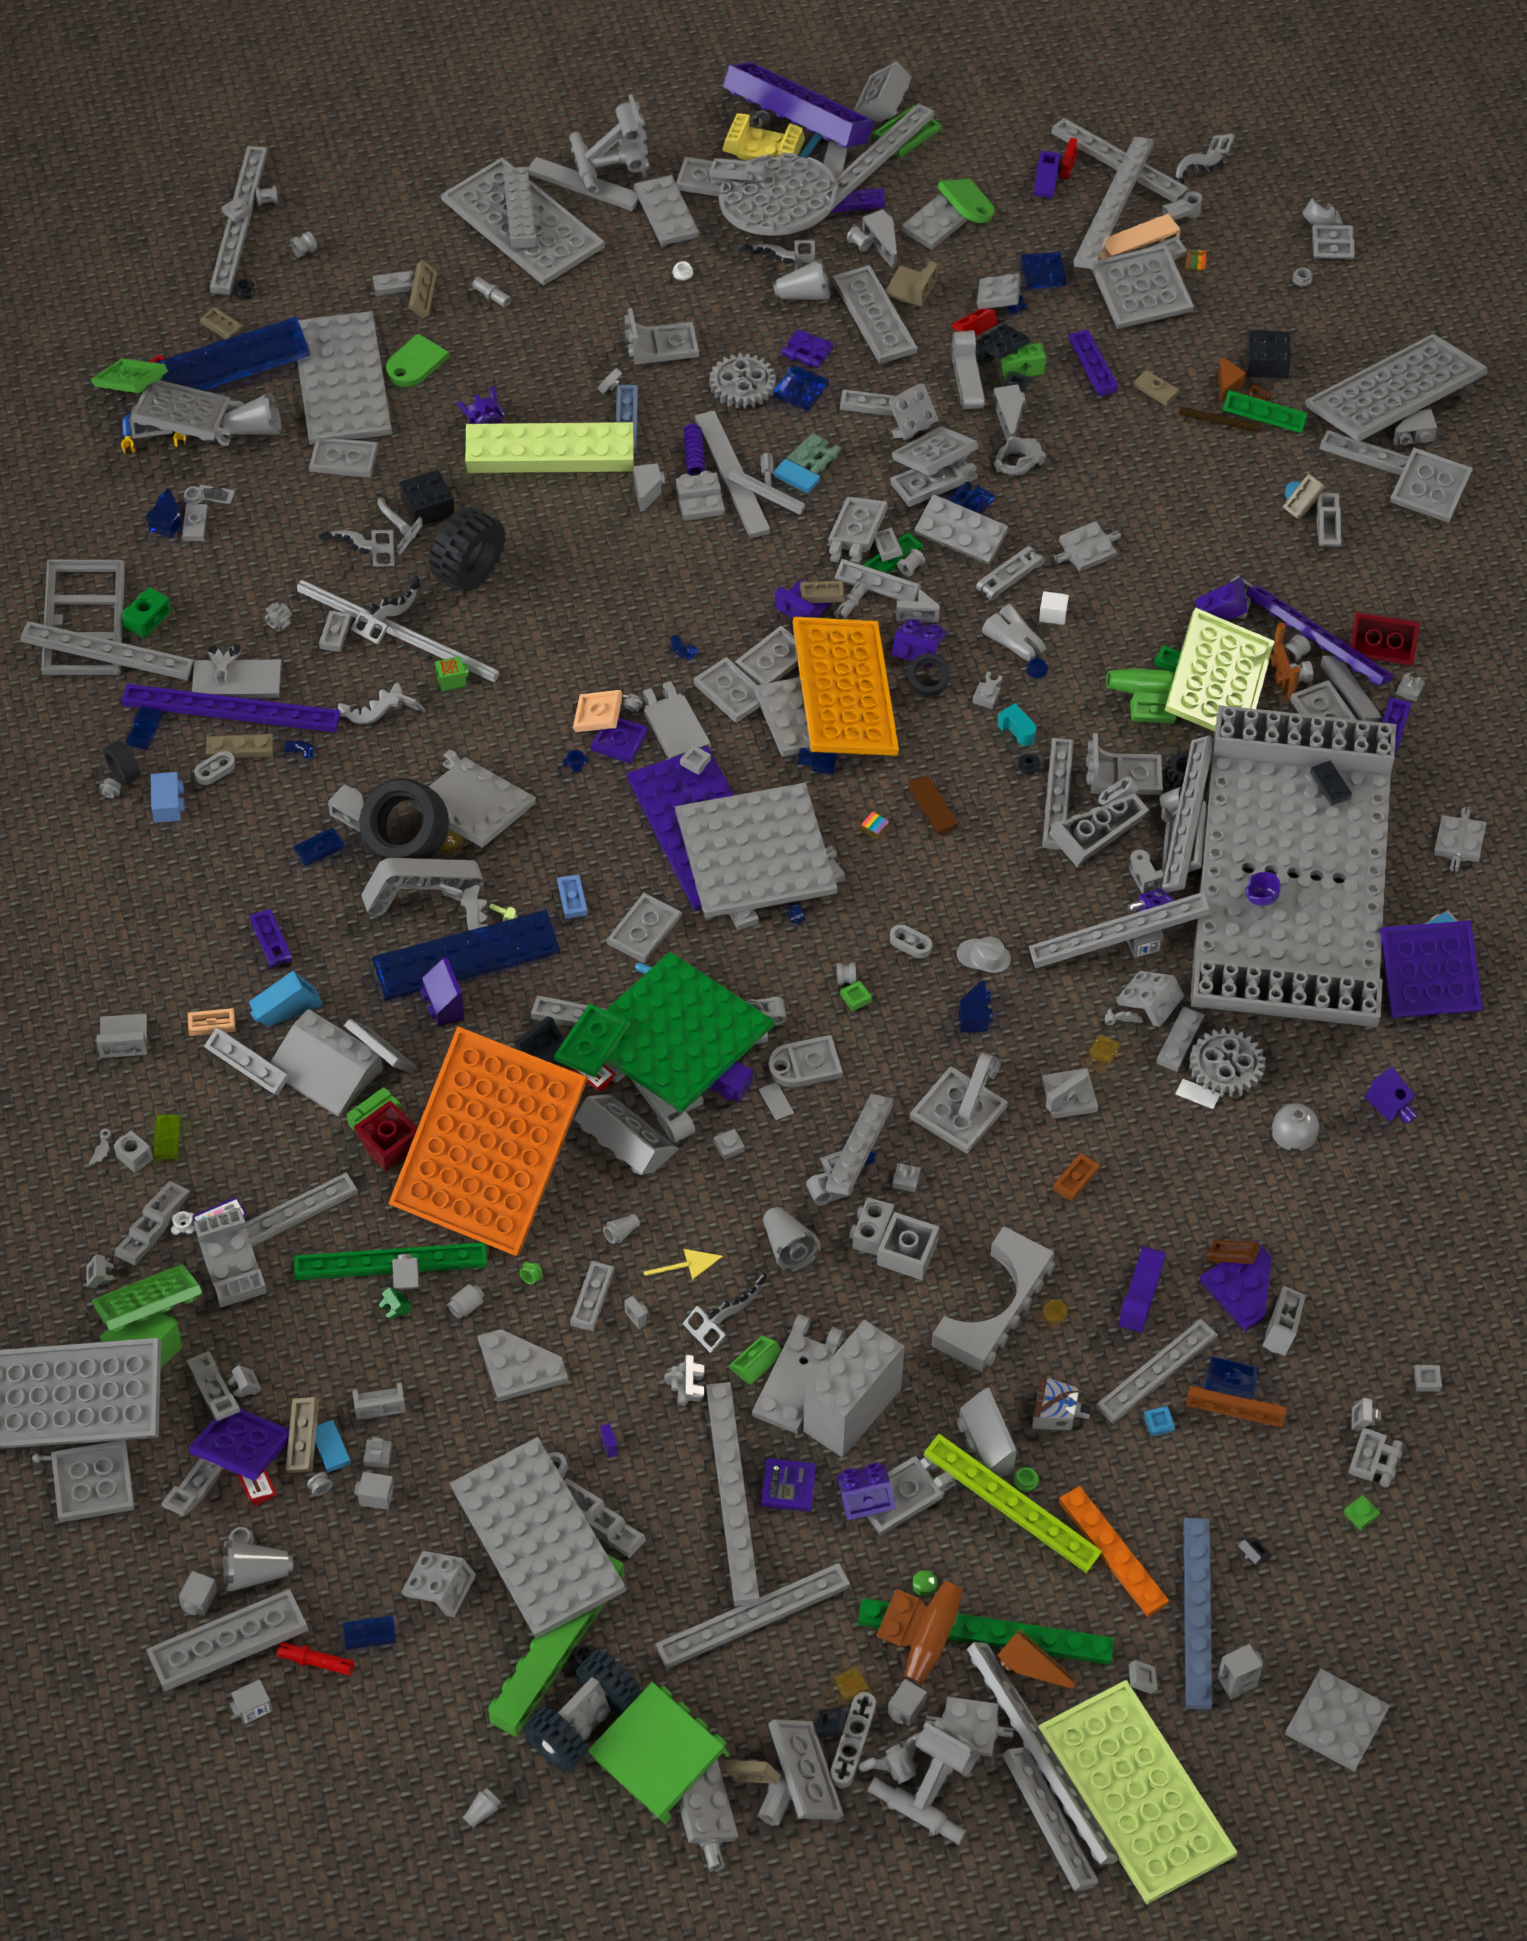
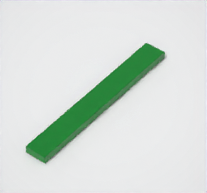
M468 1243L294 1255L295 1280L393 1274L392 1259H398V1255L412 1254V1258H417L418 1272L488 1267L487 1246L485 1243Z

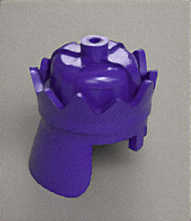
M494 385L490 387L489 391L491 398L480 399L476 395L474 396L476 402L471 404L469 408H467L465 403L457 402L458 408L467 416L469 424H503L502 417H505V413L498 403L497 389Z

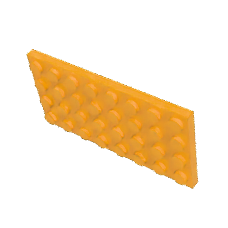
M794 617L792 624L811 752L897 756L899 747L878 621Z

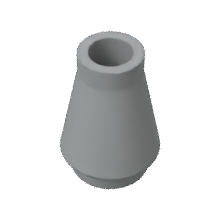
M631 1214L627 1217L607 1222L603 1232L610 1243H620L635 1228L640 1226V1222L635 1214Z
M486 1788L483 1792L479 1791L467 1813L462 1818L474 1828L496 1812L501 1802Z

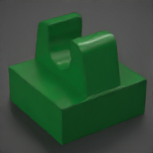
M388 1287L382 1293L384 1298L379 1304L380 1308L386 1310L391 1306L386 1317L395 1319L401 1314L407 1315L413 1310L401 1291Z

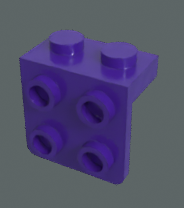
M802 580L798 581L789 591L782 587L775 591V609L791 618H819L833 604V602L809 603L803 600L800 593V582H804Z
M917 619L906 620L896 631L891 656L913 661L916 657L925 653L936 655L938 644L946 636L947 631L939 625L922 624Z

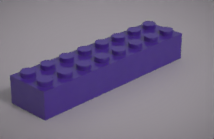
M753 62L729 65L723 87L730 90L731 94L741 95L748 102L760 104L762 109L772 110L779 117L789 118L791 123L803 125L810 132L820 133L822 138L834 140L841 147L848 148L852 145L859 146V144L868 143L874 120Z

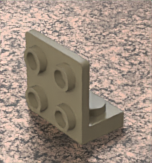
M930 261L928 266L923 268L921 272L899 266L885 290L887 296L922 307L937 281L938 263Z

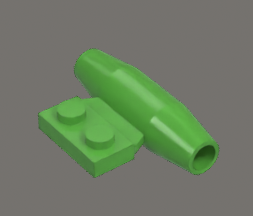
M1139 668L1107 672V688L1134 694L1130 701L1132 721L1174 724L1176 721V715L1165 711L1175 672Z

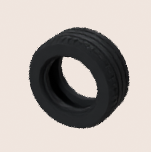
M396 778L380 784L379 787L377 786L368 795V799L366 798L360 813V833H362L361 836L364 843H366L365 845L380 859H432L433 855H436L440 851V847L444 845L443 843L446 841L445 838L449 831V813L443 799L430 787L412 779ZM416 800L423 814L421 830L409 843L393 845L386 831L388 815L400 802Z

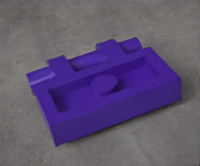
M797 329L788 341V348L783 347L781 354L788 356V359L792 361H801L805 366L819 368L821 361L824 362L833 350V343Z

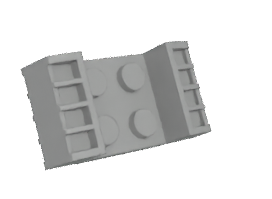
M240 1207L193 1222L220 1308L267 1293Z

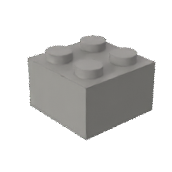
M894 1212L878 1249L877 1265L923 1280L938 1243L939 1226Z

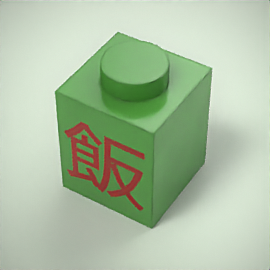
M460 656L435 661L436 676L441 692L467 686L466 677H469L467 664L462 663Z

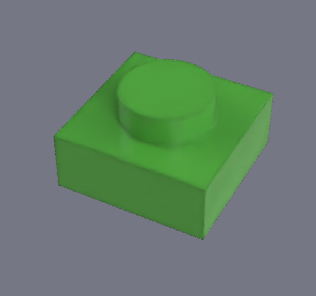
M861 981L840 990V996L852 1012L872 1002V996Z
M1364 1495L1344 1509L1346 1517L1360 1531L1377 1519L1380 1514Z

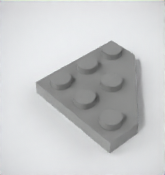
M502 1329L477 1336L498 1402L569 1382L561 1356Z

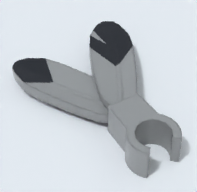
M235 645L231 647L224 656L217 647L211 646L208 652L211 660L217 667L214 673L215 681L218 682V678L223 676L224 681L227 682V667L240 655L241 646Z

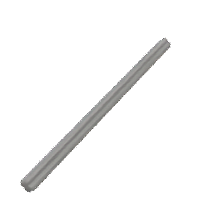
M301 580L297 585L298 592L343 613H349L354 618H357L360 611L370 615L369 610L309 582ZM363 616L360 618L361 621L365 623L368 622V619ZM387 618L383 620V623L389 626L386 630L387 633L443 659L460 656L462 663L467 664L469 671L492 682H496L499 678V670ZM378 624L375 626L376 628L383 630V627Z

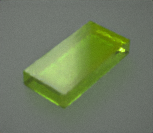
M156 1115L154 1159H178L180 1115Z

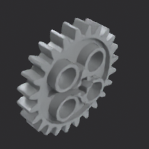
M741 353L736 358L733 354H731V359L723 357V363L717 361V367H712L709 379L711 393H715V398H720V403L728 401V406L735 404L737 409L740 405H743L744 409H746L747 404L755 407V402L761 405L762 399L768 401L769 395H773L776 383V375H774V369H770V363L765 364L764 358L758 361L757 355L750 358L749 353L745 357H742Z
M1222 1028L1221 1034H1218L1216 1030H1213L1212 1036L1205 1033L1204 1039L1198 1038L1197 1045H1193L1189 1059V1068L1192 1069L1191 1075L1197 1076V1084L1204 1082V1090L1211 1087V1094L1218 1090L1220 1091V1097H1223L1225 1092H1228L1230 1097H1233V1092H1237L1239 1096H1242L1243 1089L1249 1093L1251 1086L1257 1087L1258 1081L1262 1080L1265 1070V1057H1262L1263 1049H1257L1258 1042L1251 1044V1036L1244 1039L1243 1032L1235 1035V1031L1232 1029L1230 1034H1227L1226 1030Z

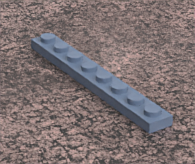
M1184 1518L1185 1708L1211 1710L1209 1519Z

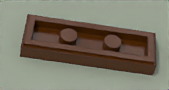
M928 775L908 782L910 792L937 835L958 828V822Z

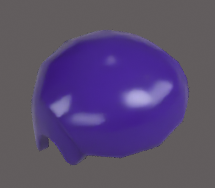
M1258 872L1251 875L1248 886H1246V897L1252 904L1258 906L1273 904L1279 898L1281 892L1279 878L1276 874L1270 872Z

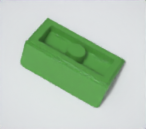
M762 1335L729 1365V1368L743 1381L751 1385L777 1362L782 1350L778 1342Z

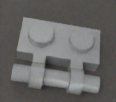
M1363 1428L1348 1474L1372 1481L1376 1473L1381 1476L1380 1485L1389 1487L1391 1480L1396 1475V1463L1400 1461L1402 1456V1442L1394 1440L1392 1446L1386 1445L1384 1443L1387 1435ZM1381 1455L1387 1457L1386 1465L1378 1463Z

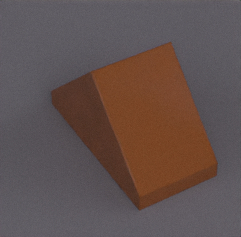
M1220 358L1218 368L1220 402H1225L1228 390L1238 392L1242 389L1246 376L1243 370L1225 358Z

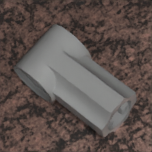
M1195 191L1188 192L1184 199L1162 206L1163 215L1169 214L1173 220L1183 217L1196 218L1201 214L1202 196Z
M776 1770L781 1775L778 1784H769L768 1794L758 1813L759 1818L772 1826H779L789 1802L793 1801L785 1774L780 1770Z

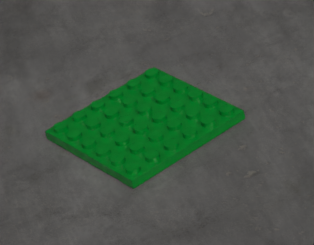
M669 952L606 1009V1011L630 1021V1026L606 1061L682 1113L774 1027V1020L672 952Z

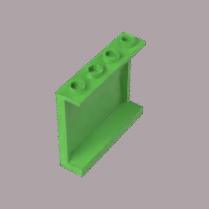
M651 1682L593 1744L588 1753L666 1825L672 1818L669 1813L671 1808L722 1753L726 1757L730 1754L725 1748L727 1743L717 1733L712 1736L707 1731L709 1727L699 1717L694 1720L689 1715L690 1709L681 1701L676 1704L671 1699L673 1694L662 1685L658 1688Z

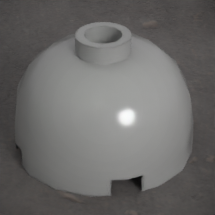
M1294 1103L1282 1107L1276 1113L1272 1124V1135L1281 1147L1287 1150L1293 1148L1304 1151L1312 1147L1317 1140L1319 1121L1311 1108L1303 1104Z

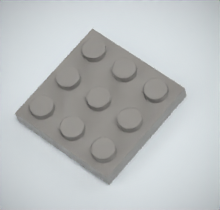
M940 426L892 452L894 461L926 475H933L939 469L954 464L961 457L969 456L972 451L978 449V444L976 440Z
M1413 448L1390 498V502L1450 523L1473 468Z
M950 1066L910 1112V1119L968 1154L1007 1108L1008 1101L984 1087L971 1120L960 1117L959 1110L971 1078Z
M126 1440L51 1452L57 1512L60 1523L135 1510Z
M1320 1668L1290 1722L1285 1735L1355 1772L1387 1714L1390 1705Z

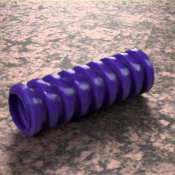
M689 424L683 429L686 468L689 475L696 476L705 471L702 428L698 424Z

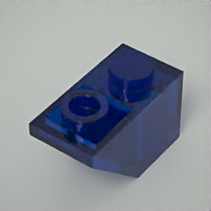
M166 488L164 493L158 497L154 508L148 512L146 521L148 522L150 532L172 539L182 525L173 494L170 489Z
M985 980L980 981L959 1002L960 1032H987L989 1022H993L992 1008L988 1009V1003H991V991L986 989Z

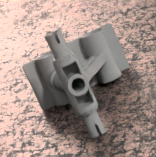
M632 94L628 95V103L621 104L616 108L615 113L619 124L590 150L583 143L579 132H574L569 136L572 144L571 153L577 165L579 178L585 184L589 195H594L599 191L595 170L598 167L626 163L630 172H641L643 178H647V170H650L648 159L645 158L648 155L646 143H643L646 141L645 130L642 129V126H645L643 114H639V102L634 101ZM619 141L620 146L614 150H609Z
M934 1721L930 1725L926 1722L916 1747L932 1756L933 1759L916 1795L914 1796L902 1788L897 1787L894 1789L876 1777L870 1784L867 1792L887 1802L888 1808L892 1811L896 1809L927 1827L933 1835L941 1834L959 1845L967 1830L947 1820L946 1814L931 1806L947 1775H951L953 1770L966 1777L968 1776L976 1761L980 1758L976 1753L978 1748L958 1734L954 1739L955 1735L941 1724Z

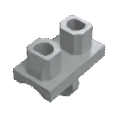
M686 1355L685 1362L678 1366H673L672 1372L665 1374V1383L671 1385L672 1391H678V1405L685 1406L688 1401H700L703 1398L704 1386L693 1384V1380L701 1381L704 1376V1365L693 1362V1356Z

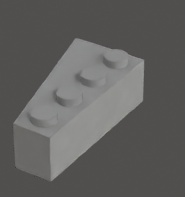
M1134 793L1110 802L1103 807H1096L1084 814H1077L1068 820L1056 822L1049 835L1074 865L1078 867L1142 821L1149 809Z

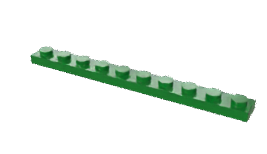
M862 1598L858 1626L879 1629L890 1602ZM957 1613L956 1620L947 1639L972 1644L987 1643L991 1647L1003 1648L1020 1629L1049 1656L1111 1665L1114 1645L1113 1637Z

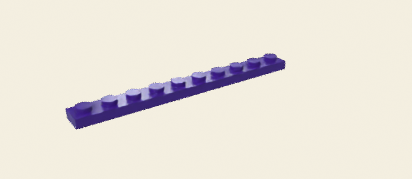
M133 684L126 685L122 697V705L127 707L334 733L337 732L341 717L340 710Z

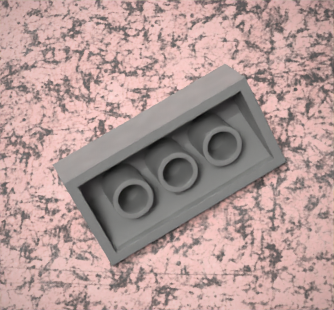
M612 1094L587 1096L574 1118L580 1124V1128L583 1131L595 1136L600 1145L611 1149L616 1158L627 1162L631 1166V1170L640 1175L654 1173L679 1149Z

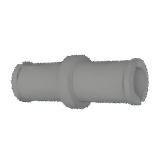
M477 277L473 281L472 287L483 293L488 300L497 302L503 308L510 304L511 297L500 291L495 284L491 285L481 277Z
M856 582L849 594H845L844 602L834 612V616L837 619H847L851 611L857 608L859 600L867 591L866 585L862 582Z

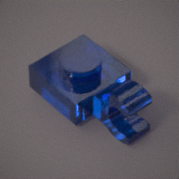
M800 748L798 764L812 766L813 772L834 774L837 753L815 752L814 754L806 748Z

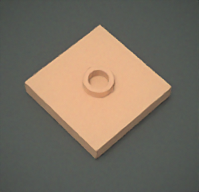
M621 690L580 694L573 724L575 732L616 728L623 696Z

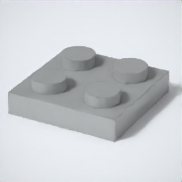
M1007 274L980 279L977 298L978 310L1018 304L1021 283L1020 275Z
M1087 1068L1042 1075L1041 1081L1046 1099L1049 1092L1080 1071H1084L1088 1075L1087 1089L1079 1093L1072 1102H1066L1053 1112H1050L1052 1119L1098 1112V1104Z

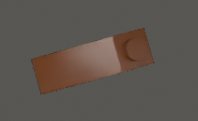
M1020 1629L997 1655L1000 1658L999 1663L1008 1671L1013 1669L1018 1674L1071 1689L1077 1683V1680Z

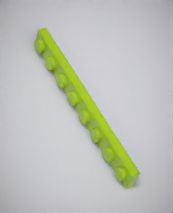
M938 1434L924 1452L926 1458L1085 1573L1090 1570L1101 1555L1102 1551L942 1435Z

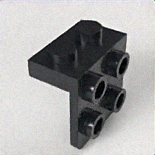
M1003 324L976 340V360L979 364L983 365L993 358L1003 359L1030 343L1029 337L1009 325Z
M547 1016L514 1042L517 1050L560 1067L563 1065L555 1061L554 1055L566 1038L562 1037L552 1017Z

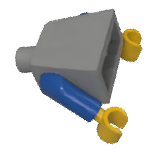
M136 405L123 418L122 430L123 438L125 439L122 441L121 446L125 454L127 447H131L132 453H135L136 449L131 438L175 432L173 435L174 445L178 447L177 440L179 439L183 440L184 445H186V435H181L172 430H161L151 425H140L137 422L131 421Z

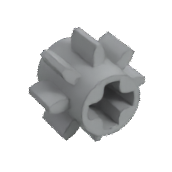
M273 603L266 608L268 614L265 615V620L271 628H278L280 630L291 624L288 619L292 614L285 604Z

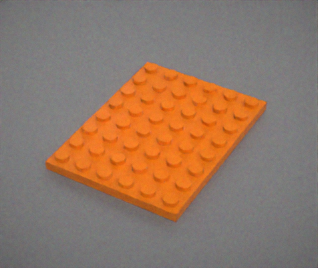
M457 1026L388 1204L512 1255L519 1256L588 1077Z

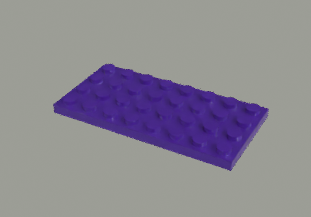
M708 746L701 748V750L711 754V760L700 775L680 765V759L683 755L627 773V780L694 911L700 910L702 907L676 816L675 806L734 796Z

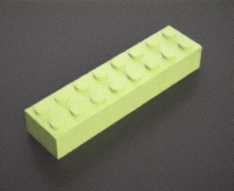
M633 422L466 424L465 462L467 473L633 471Z

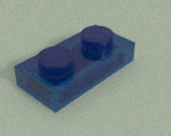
M334 828L294 845V851L304 866L345 848L344 842Z
M393 1615L343 1622L346 1650L397 1643Z

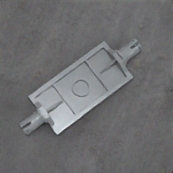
M716 1760L678 1801L688 1842L698 1843L701 1850L705 1852L710 1872L713 1870L714 1872L719 1871L725 1867L719 1848L721 1843L734 1842L739 1837L718 1760Z

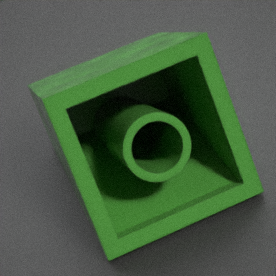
M160 1311L151 1314V1317L145 1321L137 1322L135 1320L128 1323V1326L122 1330L107 1331L100 1336L101 1342L159 1338L161 1340V1368L182 1348L177 1320L172 1315H165Z

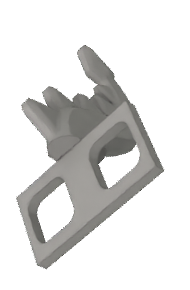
M399 683L393 685L390 693L381 689L379 701H370L371 711L367 707H363L362 713L359 714L358 709L351 712V706L342 703L338 704L341 717H346L356 724L376 722L391 707H400L401 702L405 706L425 713L426 711L417 700L404 695V691H402Z
M440 884L439 887L445 897L461 901V906L466 908L468 929L477 941L490 946L498 945L500 948L505 947L512 941L511 937L503 934L495 938L493 931L488 935L486 934L489 926L481 923L487 920V915L482 913L481 910L485 907L487 901L477 899L480 890L478 885L466 888L463 893L460 889Z

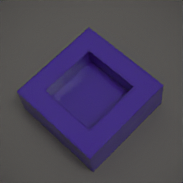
M610 1423L601 1425V1440L608 1458L618 1456L617 1442Z

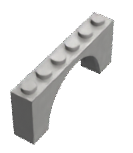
M1004 1226L992 1243L991 1256L1006 1267L1015 1282L1017 1293L1013 1302L1000 1315L982 1322H961L944 1316L932 1334V1347L980 1372H983L987 1365L991 1366L997 1355L995 1352L999 1347H1004L1009 1336L1007 1335L1010 1329L1014 1330L1017 1327L1022 1310L1025 1312L1028 1310L1032 1302L1031 1297L1033 1293L1040 1291L1044 1283V1276H1049L1055 1266L1053 1251Z

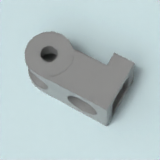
M1133 851L1130 856L1129 870L1142 894L1154 891L1157 888L1162 889L1164 880L1162 870H1154L1150 863V856L1146 851Z

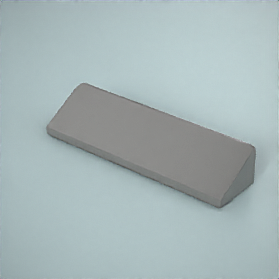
M1322 656L1320 666L1357 719L1371 722L1382 721V716L1345 663L1337 660L1335 656Z

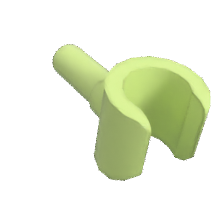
M491 904L489 907L504 915L503 921L506 924H515L518 917L515 915L516 910L513 907H509L507 910Z

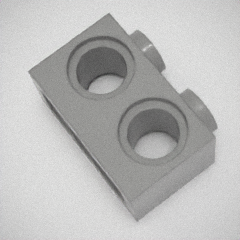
M867 1197L864 1206H859L857 1213L858 1224H853L850 1232V1238L853 1239L852 1249L878 1256V1249L894 1214V1204Z
M1250 1644L1222 1657L1217 1678L1230 1699L1257 1687L1263 1660L1260 1654L1252 1649Z

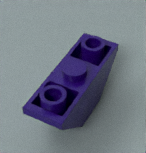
M1040 152L1034 196L1054 197L1061 153Z

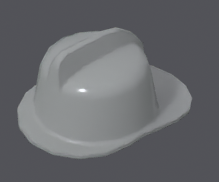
M989 936L982 939L966 940L957 949L959 962L969 968L999 973L1006 970L1010 965L1011 956L1009 951L995 937Z

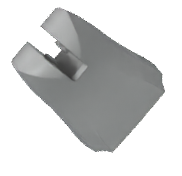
M1011 604L1003 607L999 614L995 613L983 625V634L1009 648L1028 662L1046 650L1043 641L1028 627Z

